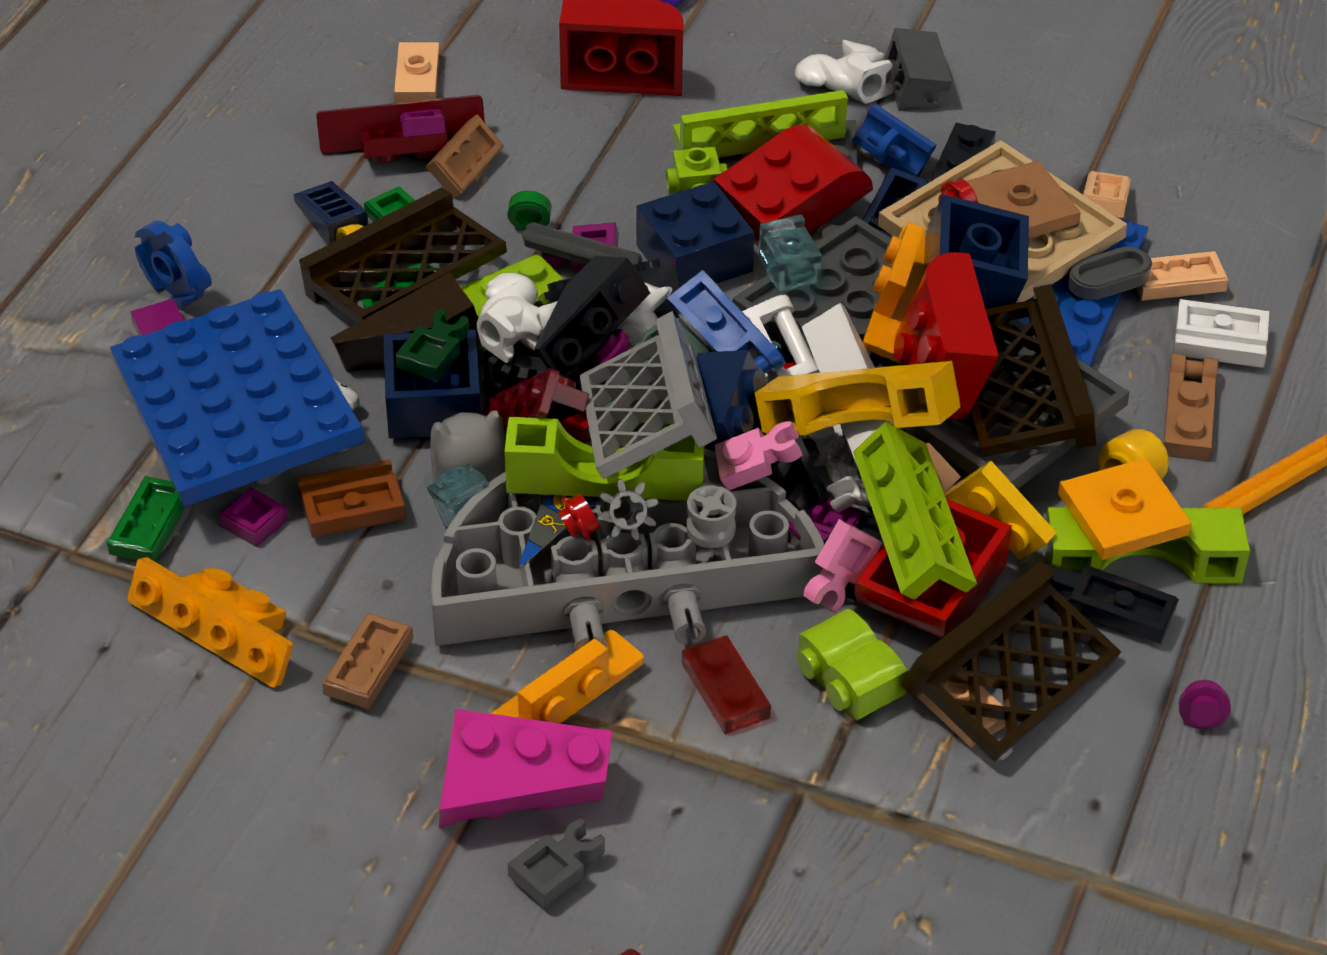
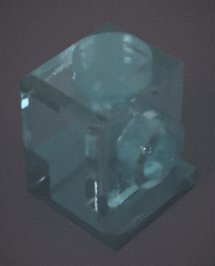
M802 214L760 224L759 259L778 292L820 282L822 255L805 228V219Z

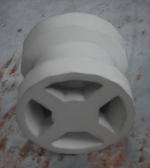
M716 485L702 486L695 489L689 495L687 500V513L689 517L686 522L687 536L693 543L705 548H719L727 545L733 539L736 532L734 516L737 508L734 495L724 487Z

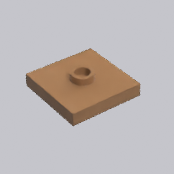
M1039 161L967 180L977 196L978 203L1029 216V239L1078 225L1080 222L1081 212Z

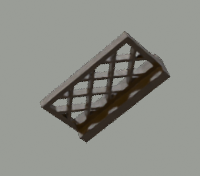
M441 187L299 259L306 296L315 303L326 299L358 323L448 273H451L455 280L507 253L506 241L455 208L452 194ZM457 227L461 229L460 232H453L457 230ZM435 245H456L455 250H434ZM465 245H485L479 250H464ZM421 263L420 268H399L400 264ZM430 263H452L444 268H429ZM386 280L384 287H363L364 282H382ZM394 280H397V282H416L408 287H393ZM362 299L379 301L366 309L357 305L358 301H362Z
M1051 284L1033 287L1034 299L986 309L993 338L996 336L1011 342V344L1003 353L998 352L999 357L970 411L982 457L1069 439H1075L1078 449L1096 445L1094 411ZM1029 318V324L1021 333L1005 327L1009 321ZM1023 347L1039 353L1032 364L1014 357ZM1005 368L1022 374L1014 385L996 378ZM1033 379L1050 386L1041 397L1024 390ZM987 389L1004 395L995 407L978 400ZM1015 400L1032 407L1024 418L1006 412ZM1045 412L1060 418L1062 424L1042 427L1035 424V421ZM996 422L1014 428L1006 436L989 439L987 434Z
M1042 560L917 657L900 684L914 699L924 693L994 762L1112 664L1121 654V651L1050 584L1056 573ZM1046 603L1060 617L1061 626L1040 623L1038 608ZM1008 632L1030 634L1031 650L1009 647ZM1041 636L1063 639L1064 655L1043 652ZM1074 641L1088 643L1101 657L1097 660L1076 657ZM983 656L999 659L1001 676L978 672L977 657ZM1011 661L1033 664L1034 680L1012 677ZM1044 666L1066 669L1068 684L1047 683ZM947 681L968 684L970 701L954 699L942 685ZM979 686L1002 689L1004 706L981 703ZM1014 691L1036 694L1037 710L1015 708ZM982 716L1005 720L1006 736L998 741L983 727Z

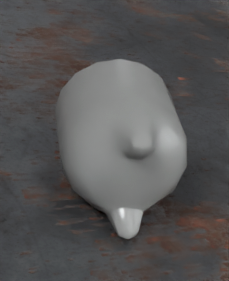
M497 410L491 411L488 416L478 413H458L443 420L442 423L436 422L433 424L430 442L433 488L439 497L448 503L463 507L486 484L505 472L504 450L506 437L504 419Z

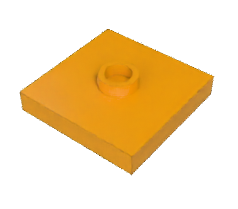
M1147 458L1059 483L1058 495L1102 560L1190 535L1192 522Z

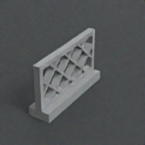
M672 311L656 319L659 335L580 375L582 391L589 393L585 409L596 469L603 479L692 435L699 448L717 439L694 348ZM651 358L647 363H643L645 360ZM630 377H634L628 385H624ZM653 378H658L652 386H647ZM608 380L604 385H598V384H600V383H602V382ZM611 399H615L609 408L605 407ZM634 400H639L633 408H628ZM659 400H664L657 409H652ZM616 422H620L613 431H609ZM639 423H644L638 432H633ZM664 424H672L659 431ZM620 446H625L622 450L616 452Z

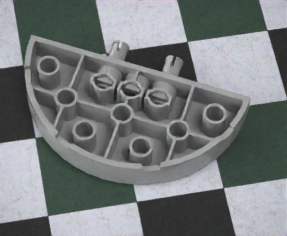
M590 441V442H584V444H587V445H589V446H592L591 441ZM705 449L703 486L716 485L726 489L720 480L716 452ZM504 472L471 497L457 513L444 534V544L438 557H435L431 579L435 646L572 628L575 651L594 638L607 648V641L601 624L671 615L674 636L677 642L688 645L685 629L689 628L692 643L694 644L702 640L706 635L705 624L700 613L702 610L804 597V589L813 577L819 575L823 569L815 563V560L821 552L824 542L804 510L798 511L786 499V491L766 476L730 490L736 498L737 504L734 516L736 532L733 539L727 545L719 548L701 547L690 540L686 529V522L689 517L687 501L658 500L657 505L647 508V515L655 520L656 525L649 526L643 522L637 527L639 532L638 540L632 537L630 529L623 528L619 535L614 538L611 535L615 525L612 519L605 521L598 519L600 513L609 511L610 504L601 497H598L599 500L590 508L601 527L588 534L591 539L586 540L582 533L573 538L566 528L527 563L520 566L519 562L535 518L539 517L536 515L540 504L550 495L506 493V477ZM620 498L621 507L614 509L615 516L624 515L627 522L635 521V512L642 509L641 502L633 503L630 498ZM788 520L794 525V528L801 536V540H798L790 532V542L788 543Z

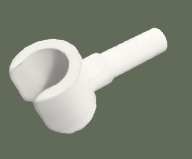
M847 476L826 487L835 497L830 504L838 513L854 504L867 508L870 505L868 495L860 490L859 485L852 476Z

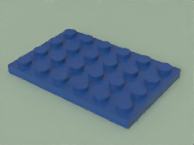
M281 289L258 293L252 299L231 306L217 307L208 314L187 321L173 322L164 329L143 336H132L122 343L110 347L114 362L183 507L366 442L361 424Z

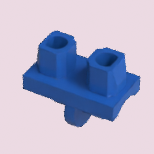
M877 104L869 108L864 123L852 139L854 143L871 153L873 159L878 163H885L892 168L917 177L920 176L937 144Z

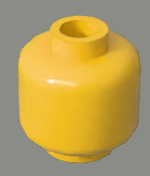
M1131 429L1104 444L1099 452L1098 468L1101 471L1147 458L1161 480H1163L1168 472L1169 459L1165 446L1155 434L1144 429Z

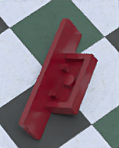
M470 95L318 111L316 119L320 151L322 153L363 150L364 158L372 157L373 162L376 163L396 161L398 159L397 155L414 153L415 158H432L475 115L478 114L485 123L483 98L481 95ZM432 109L441 110L445 120L446 133L403 137L399 114L402 112Z
M550 368L496 394L494 398L490 397L485 404L482 415L488 416L491 411L497 410L504 419L506 435L509 417L558 419L561 422L585 411L589 393L575 389L576 382L559 376V371Z

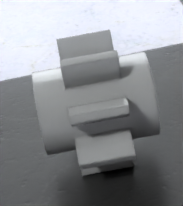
M618 479L617 486L619 492L614 496L604 492L601 493L600 497L610 505L609 511L600 513L598 519L602 521L612 519L615 523L612 529V537L618 536L623 528L630 529L632 537L638 540L639 532L637 527L643 522L649 526L656 525L655 520L647 515V508L657 505L658 499L649 498L644 500L641 496L645 486L643 481H640L634 490L626 489L622 479ZM624 496H630L633 503L641 502L642 509L635 512L636 520L633 522H627L624 515L615 516L614 509L621 507L620 498Z

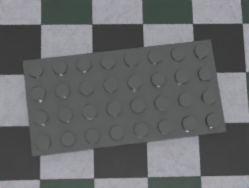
M855 216L733 297L732 301L741 311H744L773 297L787 295L794 307L792 315L810 352L811 349L802 326L841 303L845 306L861 341H863L879 295L878 292L872 290L882 265L889 266V263L882 260L891 238ZM1016 319L1009 321L1005 327L1021 333L1026 325ZM770 321L763 324L768 336L788 349L776 322ZM995 336L994 338L998 352L1003 353L1011 344V342ZM1023 347L1014 358L1032 364L1039 353ZM866 350L875 368L901 366L900 363ZM1076 358L1094 411L1096 430L1128 405L1130 392ZM1005 368L996 379L1014 385L1022 374ZM1033 379L1024 390L1041 397L1050 386ZM987 389L978 400L995 407L1004 395ZM1015 400L1006 412L1024 418L1032 407ZM1043 412L1035 421V424L1049 427L1062 424L1060 418ZM970 413L966 420L946 419L940 425L903 428L917 439L925 443L929 442L939 454L968 474H972L989 461H992L1017 489L1076 445L1075 439H1069L982 457ZM996 422L987 434L989 439L1006 436L1014 428Z

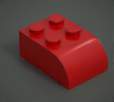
M563 0L559 21L561 89L682 96L684 32L682 15L675 7L660 0Z
M805 124L792 126L784 130L714 178V182L754 231V243L772 260L873 190L871 178L816 129Z
M958 252L939 255L929 263L896 332L894 342V357L896 361H900V365L952 361L961 408L947 418L954 420L967 419L999 357L971 256L969 253Z
M947 498L948 506L977 582L973 588L966 593L939 579L918 598L913 600L900 593L884 544L855 584V598L857 602L941 639L975 612L1006 567L1012 525Z

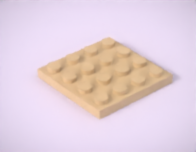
M1000 140L880 211L878 226L892 236L899 237L902 227L911 222L925 228L924 233H926L938 206V196L941 194V186L948 181L954 182L958 179L967 181L1033 161ZM1048 172L1081 212L1080 222L1078 225L1029 239L1028 280L1016 303L1027 301L1033 297V287L1052 285L1069 274L1070 268L1078 261L1098 255L1124 239L1128 224Z

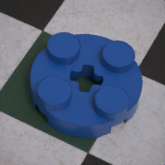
M153 221L135 233L134 238H141V244L134 247L138 263L147 280L157 292L165 288L173 295L170 299H173L177 307L181 308L188 306L203 296L204 290L211 286L212 279L207 269L198 262L190 248L192 246V239L188 231L181 224L176 223L170 227L165 222Z

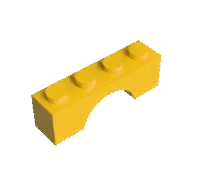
M952 361L778 376L755 392L762 432L767 435L773 427L786 421L792 422L800 436L808 435L830 426L862 420H885L892 422L895 428L940 425L961 408Z

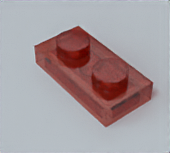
M727 635L682 650V665L724 734L771 718V704Z

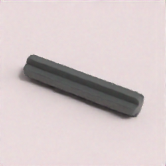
M534 222L529 223L522 234L524 245L528 248L585 265L594 256L628 257L632 265L643 262L642 256L639 253Z

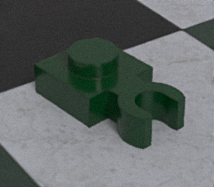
M443 308L433 315V327L431 330L418 326L396 353V366L398 369L438 382L460 355V342L465 340L469 333L468 317L462 316L457 323L448 325L447 310Z

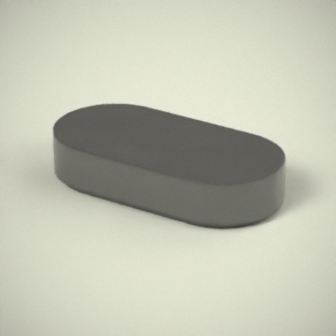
M1121 247L1085 258L1070 268L1068 288L1074 295L1086 300H1098L1137 288L1149 280L1152 260L1147 253L1135 247Z

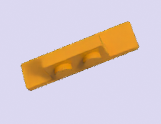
M911 222L902 227L899 237L892 236L882 261L889 263V266L882 265L872 290L878 292L879 295L862 341L866 350L897 363H900V361H896L894 357L896 332L924 272L925 228Z
M148 557L137 560L127 595L129 603L268 686L274 688L282 685L293 650V643L275 631L282 629L287 611L271 603L270 598L266 594L247 589L232 580V576L224 570L206 568L202 572L180 577Z
M609 630L604 633L607 648L595 638L519 690L516 696L490 714L561 724L642 666L644 655L616 631Z

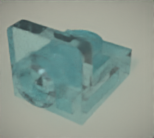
M469 464L445 471L437 482L427 487L446 530L471 497L487 488L489 484L483 474Z

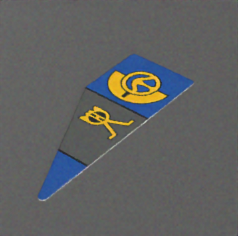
M550 495L541 502L536 515L538 517L535 518L519 562L520 566L527 563L567 528L558 514L559 511L566 508L562 501L565 496ZM566 496V498H567L568 500H570L571 498L575 497V496ZM583 496L589 507H592L599 500L598 497Z

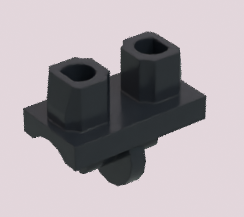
M799 434V438L795 439L803 455L792 462L783 463L776 461L771 463L772 474L767 477L786 491V499L798 511L805 510L807 506H824L829 495L814 466L820 454L815 441L806 438L801 439Z

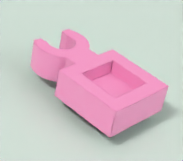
M786 421L776 425L765 436L758 427L715 445L720 480L727 490L730 491L771 475V463L776 461L788 463L797 460L803 455L795 439L799 438V434L792 422Z
M839 519L815 560V563L823 569L819 575L813 577L808 582L803 596L813 603L821 604L836 613L844 603L846 596L845 587L848 582L856 584L857 579L877 554L882 542Z

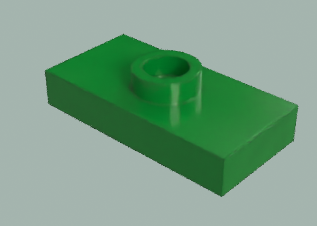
M144 476L107 542L110 555L133 560L148 557L156 562L185 509L171 481Z

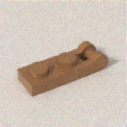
M1172 353L1168 376L1163 445L1167 450L1168 456L1209 461L1212 449L1218 359L1204 357L1203 362L1186 360V355ZM1184 378L1199 379V380H1200V383H1199V382H1195V381H1183V380H1184Z

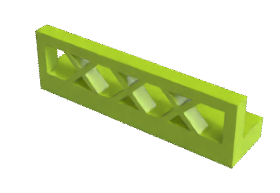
M844 90L681 115V123L673 124L672 138L677 150L694 147H715L718 158L752 153L784 130L801 124L812 126L827 140L845 138L848 97Z
M885 422L853 451L900 593L915 600L939 579L967 593L977 582L926 443Z

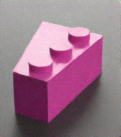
M455 709L439 809V828L455 825V822L470 819L504 817L505 813L536 808L539 811L602 800L613 731Z

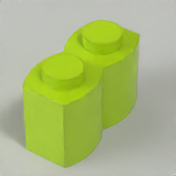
M847 608L799 633V647L796 654L798 666L808 679L814 678L820 685L826 688L829 701L838 711L844 710L850 717L859 720L907 694V691L900 686L908 673L904 663L886 643L876 638L868 624L853 610Z

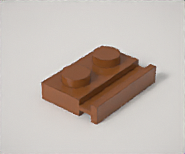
M391 460L297 477L299 494L302 498L312 538L406 519L405 504L396 476L392 470Z

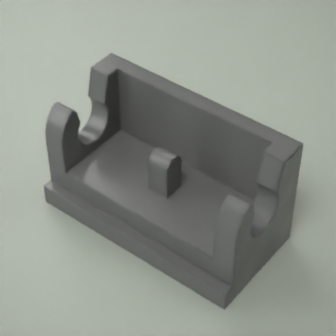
M895 28L884 60H889L893 65V68L888 72V76L893 87L898 110L906 111L907 108L935 109L939 107L940 104L937 98L923 97L929 90L937 92L949 91L952 84L937 32Z

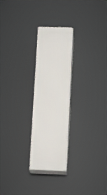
M837 304L802 326L820 373L875 368L843 304ZM862 420L843 423L841 427L853 454V451L885 422L893 426L894 424L885 420Z

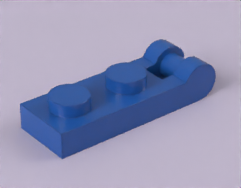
M703 270L667 297L669 306L712 352L750 350L752 348L759 355L754 360L758 368L764 372V375L770 370L775 373L786 364L777 348Z

